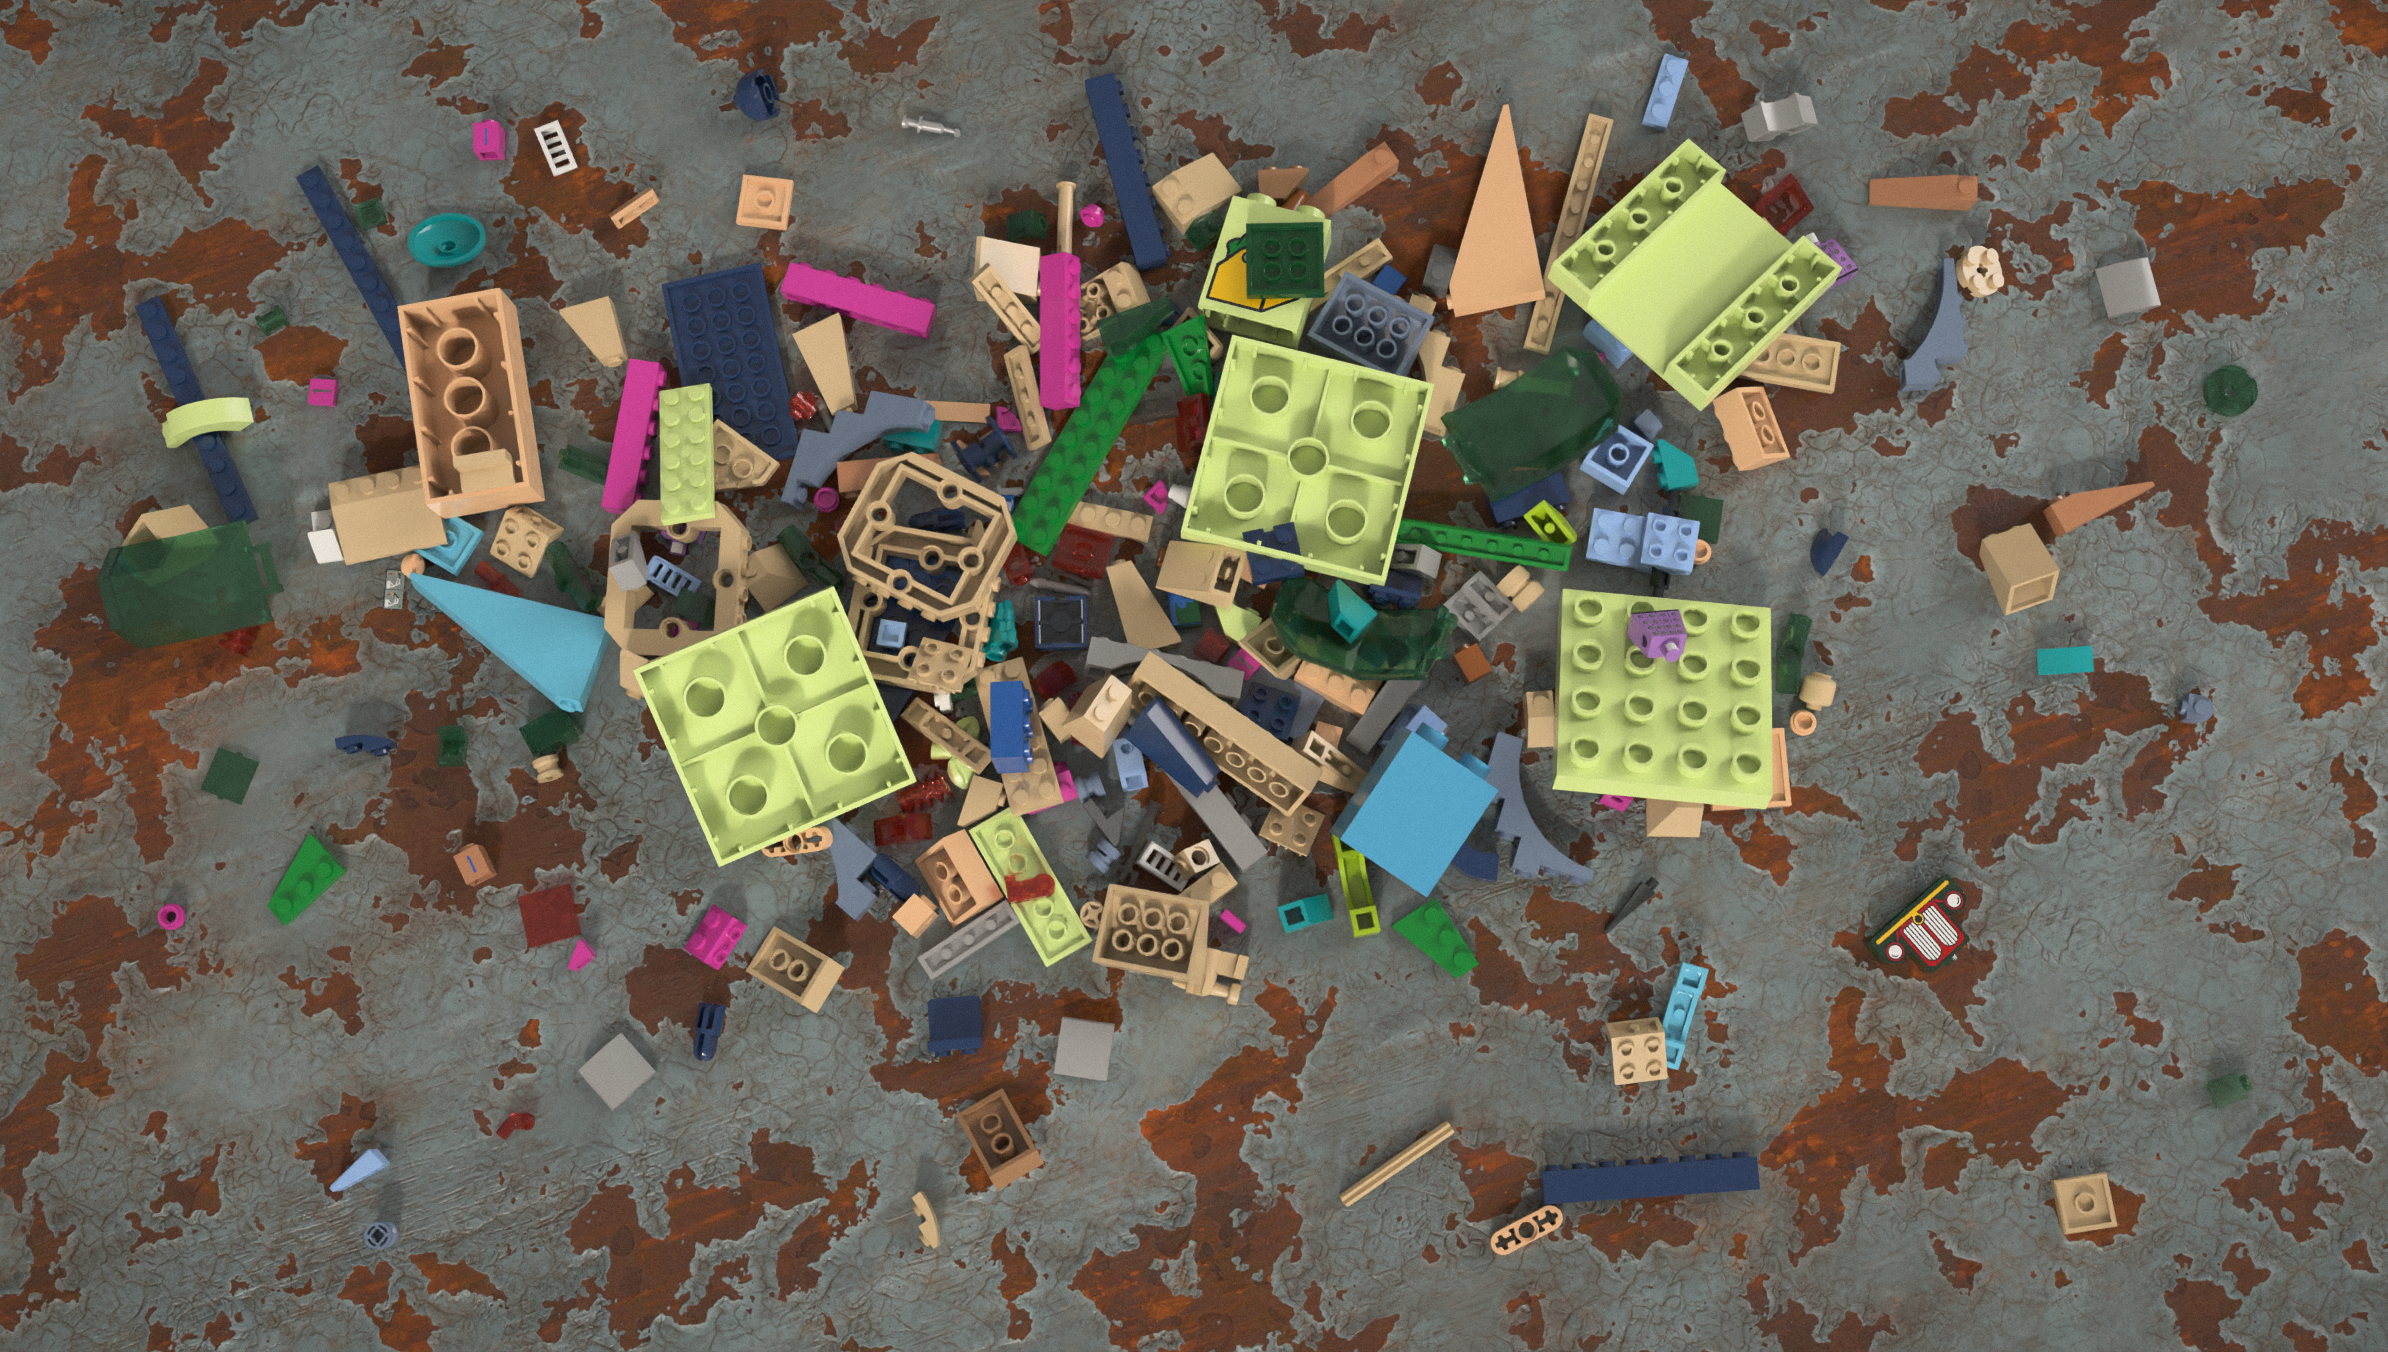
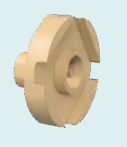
M1973 246L1960 254L1962 255L1961 259L1957 260L1956 263L1957 278L1963 288L1968 287L1972 291L1970 293L1972 296L1978 298L1986 297L2004 285L2002 269L1996 250L1992 248L1987 249L1983 246Z

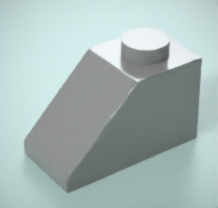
M636 531L614 538L611 542L608 569L622 592L630 589L635 590L647 584L648 566Z
M1395 544L1388 570L1436 579L1442 554L1423 544Z

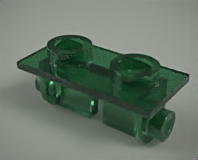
M569 444L566 449L561 448L559 450L558 458L561 460L558 468L605 486L609 460Z

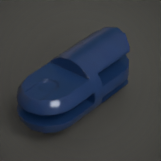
M945 506L933 508L931 511L912 515L908 521V524L911 525L910 528L937 533L966 529V523L963 521L964 514L961 512L962 506L957 509H948Z
M880 853L877 855L869 869V874L903 903H906L914 893L919 896L920 885L915 879L886 854Z
M699 1002L693 1054L699 1061H709L715 1055L718 1037H721L725 1005L720 1004L717 1006L713 1003L707 1005L705 1002Z

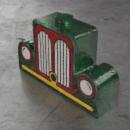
M1948 874L1942 875L1865 941L1863 945L1877 961L1886 966L1899 964L1908 955L1924 974L1935 972L1943 964L1947 967L1958 958L1956 953L1970 941L1969 936L1949 915L1959 912L1964 908L1966 895Z

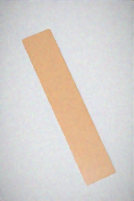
M926 401L935 408L934 419L940 421L987 423L985 417L990 415V404Z

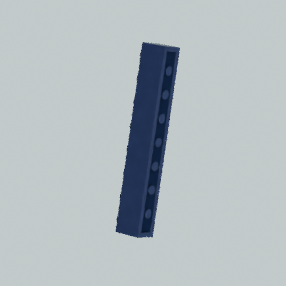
M1114 72L1084 80L1086 93L1137 270L1141 273L1167 266V257L1170 256L1167 241L1162 242L1160 236L1161 233H1164L1161 219H1155L1153 210H1157L1154 195L1149 196L1147 187H1150V181L1147 172L1142 173L1140 164L1144 163L1141 150L1135 149L1133 141H1137L1134 126L1129 127L1127 118L1131 117L1127 103L1122 104L1120 97L1124 95L1121 81H1116Z
M1748 1151L1732 1152L1733 1158H1722V1153L1705 1154L1706 1159L1695 1160V1155L1679 1156V1161L1669 1162L1668 1157L1652 1158V1163L1642 1164V1159L1625 1160L1626 1165L1615 1166V1161H1600L1599 1167L1588 1168V1162L1572 1163V1169H1562L1561 1164L1545 1165L1546 1171H1539L1542 1204L1758 1190L1760 1189L1757 1157L1749 1156Z

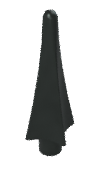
M1651 877L1646 883L1640 882L1628 901L1606 926L1604 931L1606 933L1612 931L1630 913L1656 894L1653 890L1660 883L1654 877Z

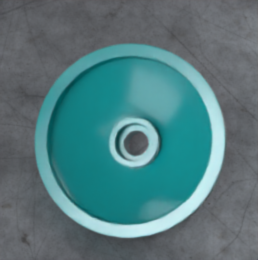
M443 213L419 222L411 230L407 243L411 255L420 263L435 268H451L463 265L476 257L485 245L486 235L481 223L473 217L460 213Z

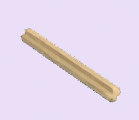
M1443 1122L1342 1192L1339 1197L1343 1204L1350 1206L1452 1135L1454 1130L1449 1122Z

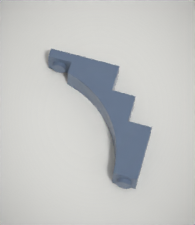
M871 391L864 415L837 410L830 434L803 429L781 502L792 509L801 510L803 503L807 499L808 487L821 489L829 475L837 467V462H842L854 451L871 441L902 432L928 433L930 425L934 422L935 408L925 400Z

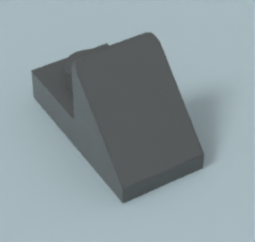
M1092 799L1088 800L1083 804L1084 809L1112 846L1115 848L1119 847L1125 813L1124 807L1106 819L1105 816L1108 812L1100 801L1094 803Z

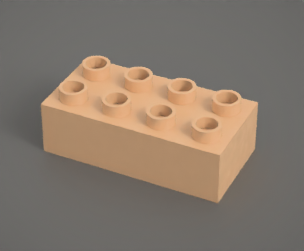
M501 288L397 306L426 506L443 519L545 501L517 309ZM504 448L512 455L515 485L471 493H464L462 491L460 472L453 467L452 457Z

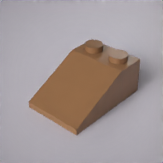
M1003 1088L956 1114L997 1190L1044 1164Z

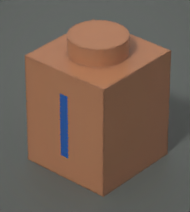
M468 844L459 849V854L453 856L467 885L474 887L497 875L485 848L481 845Z

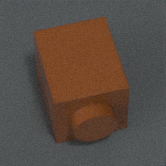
M1466 643L1455 650L1456 654L1453 656L1452 662L1466 686L1489 675L1492 671L1477 643L1471 646Z

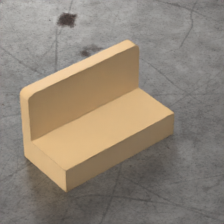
M505 448L452 457L453 467L460 472L461 488L464 493L515 485L512 455Z

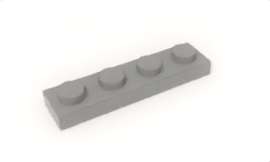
M1004 900L917 959L930 979L934 980L1021 922L1007 900Z

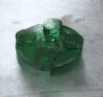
M2236 365L2222 366L2212 372L2207 377L2203 386V396L2207 409L2224 417H2236L2245 413L2257 400L2258 386L2255 379L2250 378L2246 373L2247 370ZM2228 385L2231 386L2232 390L2236 391V394H2233L2231 397L2225 392Z

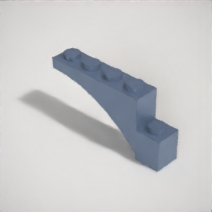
M1954 258L1943 259L1937 266L1938 285L1933 316L1917 350L1909 360H1903L1897 367L1900 392L1931 390L1940 379V370L1936 365L1959 363L1967 354L1968 345L1967 341L1963 340L1962 332L1965 327V319L1963 315H1960L1962 294L1957 289L1958 278Z
M836 816L818 824V826L827 827L833 836L829 849L837 874L838 900L835 903L858 922L879 899L874 894L877 889L866 879L862 883L860 882L871 868L877 857L875 852L879 848L868 839L864 842L856 836L859 831L848 821L843 825L836 819L838 817Z

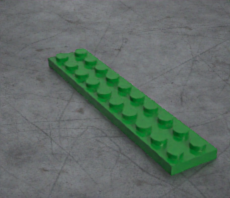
M1132 320L1126 323L1080 400V406L1074 410L1011 516L1018 536L1017 543L1041 555L1048 556L1168 353L1167 346L1159 332Z

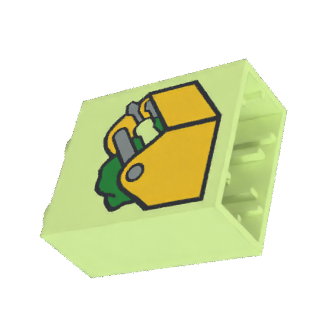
M1250 193L1247 199L1233 195L1198 303L1199 315L1204 314L1205 324L1210 328L1298 350L1314 298L1247 299L1246 224L1323 222L1325 263L1331 244V220L1325 219V214L1312 206L1300 205L1293 211L1277 207L1274 199L1261 193Z

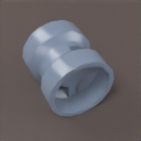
M1098 771L1091 772L1088 776L1089 779H1086V777L1073 779L1081 804L1090 800L1093 794L1096 797L1106 795Z
M1102 837L1097 842L1096 849L1089 851L1085 858L1101 873L1105 874L1109 869V864L1112 861H1116L1121 856V853Z
M389 1221L372 1223L364 1233L365 1243L368 1247L377 1250L392 1247L399 1237L397 1226Z

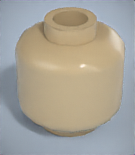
M1811 671V675L1804 676L1799 698L1806 702V708L1821 711L1822 706L1828 707L1832 704L1836 682L1831 680V675Z

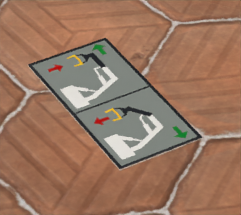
M386 569L383 609L403 610L406 575L401 570Z

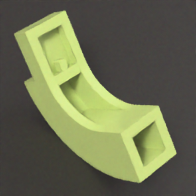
M215 398L178 407L166 414L167 421L162 423V433L166 440L167 448H177L190 438L202 433L223 430L241 431L254 422L249 398Z

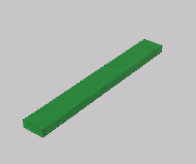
M1401 517L1395 544H1423L1437 551L1568 572L1572 545L1403 517Z

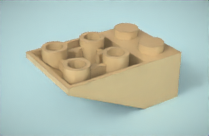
M1120 262L1080 286L1081 342L1125 326L1130 320L1135 322L1154 311L1136 265Z
M1170 540L1155 588L1230 610L1247 552L1223 545Z

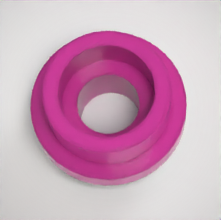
M167 904L158 913L159 924L168 930L178 929L185 921V911L177 904ZM174 912L176 919L171 922L169 916Z

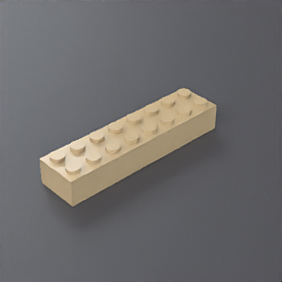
M1151 651L1147 653L1126 683V686L1132 690V709L1140 714L1156 696L1160 697L1222 771L1289 817L1311 793L1323 773V770L1312 761L1307 760L1294 751L1293 748L1278 740L1270 732L1262 729L1248 717L1233 709L1225 701L1220 700L1207 691L1206 688L1191 680L1183 672L1178 671Z

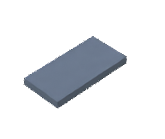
M1233 650L1224 667H1227L1229 661L1237 654V650ZM1262 665L1247 683L1243 680L1240 700L1236 710L1242 711L1252 682L1300 696L1301 701L1288 737L1294 740L1307 733L1325 697L1290 678L1286 680L1276 678Z

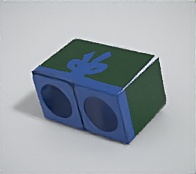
M1167 592L1169 595L1172 626L1175 630L1203 627L1202 622H1198L1201 621L1197 600Z

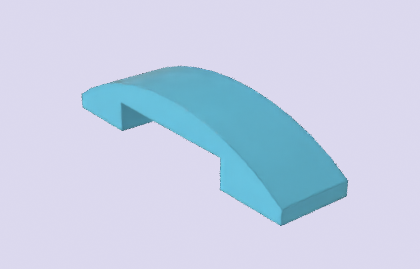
M1682 962L1678 970L1661 1022L1665 1031L1667 1067L1675 1070L1679 1069L1699 995L1702 994L1709 971L1707 968Z

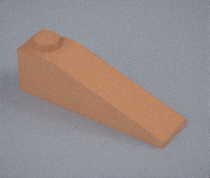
M1383 142L1310 197L1306 205L1321 210L1325 214V219H1327L1397 173L1399 160L1388 145Z
M1941 175L1870 179L1868 185V205L1969 211L1977 202L1978 176Z
M940 453L919 454L938 465L942 464ZM894 457L837 462L839 493L842 498H846L848 501H856L876 464Z
M2151 481L2074 493L2065 498L2061 494L2048 501L2050 506L2042 512L2057 538L2147 492L2155 485Z

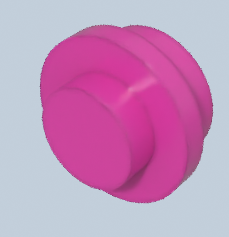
M1088 204L1081 209L1080 216L1087 226L1100 227L1103 224L1105 214L1099 206Z
M823 487L816 492L814 504L819 511L830 513L839 506L840 497L833 488Z

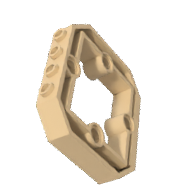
M914 452L876 464L837 535L846 568L853 576L852 581L863 587H866L867 584L875 587V592L887 599L890 595L899 599L897 602L899 605L908 610H912L914 607L922 611L920 615L932 622H935L936 619L945 622L979 611L1018 539L1008 504L1003 496ZM906 477L937 491L940 501L948 509H957L965 505L992 519L977 548L973 546L966 547L959 553L958 564L963 574L950 598L914 581L913 577L906 570H892L864 555L876 531H888L895 525L896 516L890 506ZM957 489L958 492L955 497L950 499L945 497L948 490ZM878 512H887L886 518L884 520H875V516ZM969 558H979L978 564L976 566H966V562ZM902 579L908 581L907 586L903 590L896 589L898 581Z
M637 500L611 525L610 550L612 539L636 531L640 540L641 529L667 530L669 536L683 543L695 541L700 531H721L718 569L712 578L713 585L717 589L714 631H692L689 623L675 617L664 619L659 629H633L636 593L643 590L646 584L638 589L622 592L608 569L604 628L621 648L643 658H659L747 621L746 614L744 613V604L748 600L746 577L750 574L748 551L752 547V538L749 535V531L724 504L715 501V518L685 522L687 528L682 534H680L679 529L684 523L664 526L661 522V500ZM732 575L733 583L731 586L726 587L725 581ZM678 625L679 634L673 638L672 630Z
M894 525L890 530L884 531L873 538L864 555L883 565L886 564L887 555L919 560L925 572L932 576H938L946 570L947 566L960 567L958 555L961 550L970 546L977 548L978 543L972 538ZM930 556H939V561L936 565H927ZM969 558L966 562V566H976L978 564L979 558ZM998 576L979 611L959 617L962 629L958 645L974 649L962 680L964 684L978 675L979 668L984 667L986 653L983 652L984 642H989L991 627H988L989 617H994L996 602H993L994 592H999L1001 577ZM855 583L848 620L874 682L943 695L950 694L952 691L944 690V688L937 690L936 686L929 688V686L919 683L916 685L914 681L907 679L911 667L906 665V661L910 656L916 655L919 648L915 646L904 647L898 656L867 651L874 617L880 616L885 612L887 600L875 592V587L869 584L863 587ZM870 597H878V602L875 606H866V602ZM972 614L980 615V620L975 625L967 623L969 616Z

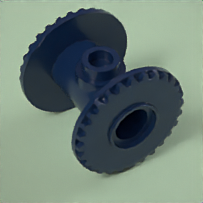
M990 416L985 417V420L991 430L979 438L980 444L974 441L962 450L954 439L950 442L960 463L977 483H981L982 479L976 469L982 465L990 468L999 462L998 455L1003 450L1013 460L1017 458V454L1009 439Z

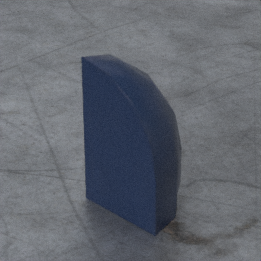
M1826 528L1819 531L1812 544L1810 556L1815 570L1820 575L1824 576L1831 568L1849 536L1838 531L1835 535H1832Z

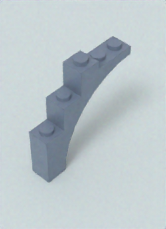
M1498 731L1486 764L1492 770L1485 781L1498 789L1490 803L1497 804L1498 801L1502 802L1493 832L1499 833L1498 837L1513 842L1514 838L1518 839L1510 870L1515 871V876L1524 879H1530V876H1537L1541 868L1544 869L1543 873L1548 876L1557 878L1559 874L1569 877V882L1583 886L1584 882H1591L1594 870L1577 864L1560 853L1542 835L1533 822L1524 802L1519 780V759L1523 739Z

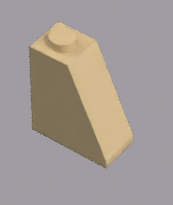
M609 296L559 310L560 315L604 367H616L621 365L623 361L629 360L615 305Z

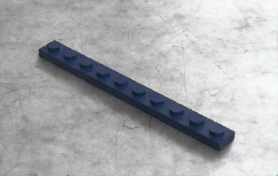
M317 165L297 176L296 179L407 374L397 307L399 305L322 169Z
M156 296L134 306L178 407L206 400L163 300ZM206 432L192 437L231 527L236 530L259 519L221 432Z

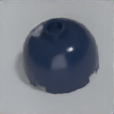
M763 68L744 74L737 83L736 95L733 97L736 108L741 110L745 116L755 121L778 117L780 113V108L775 109L774 100L779 101L777 88L772 77L769 74H763L765 71Z

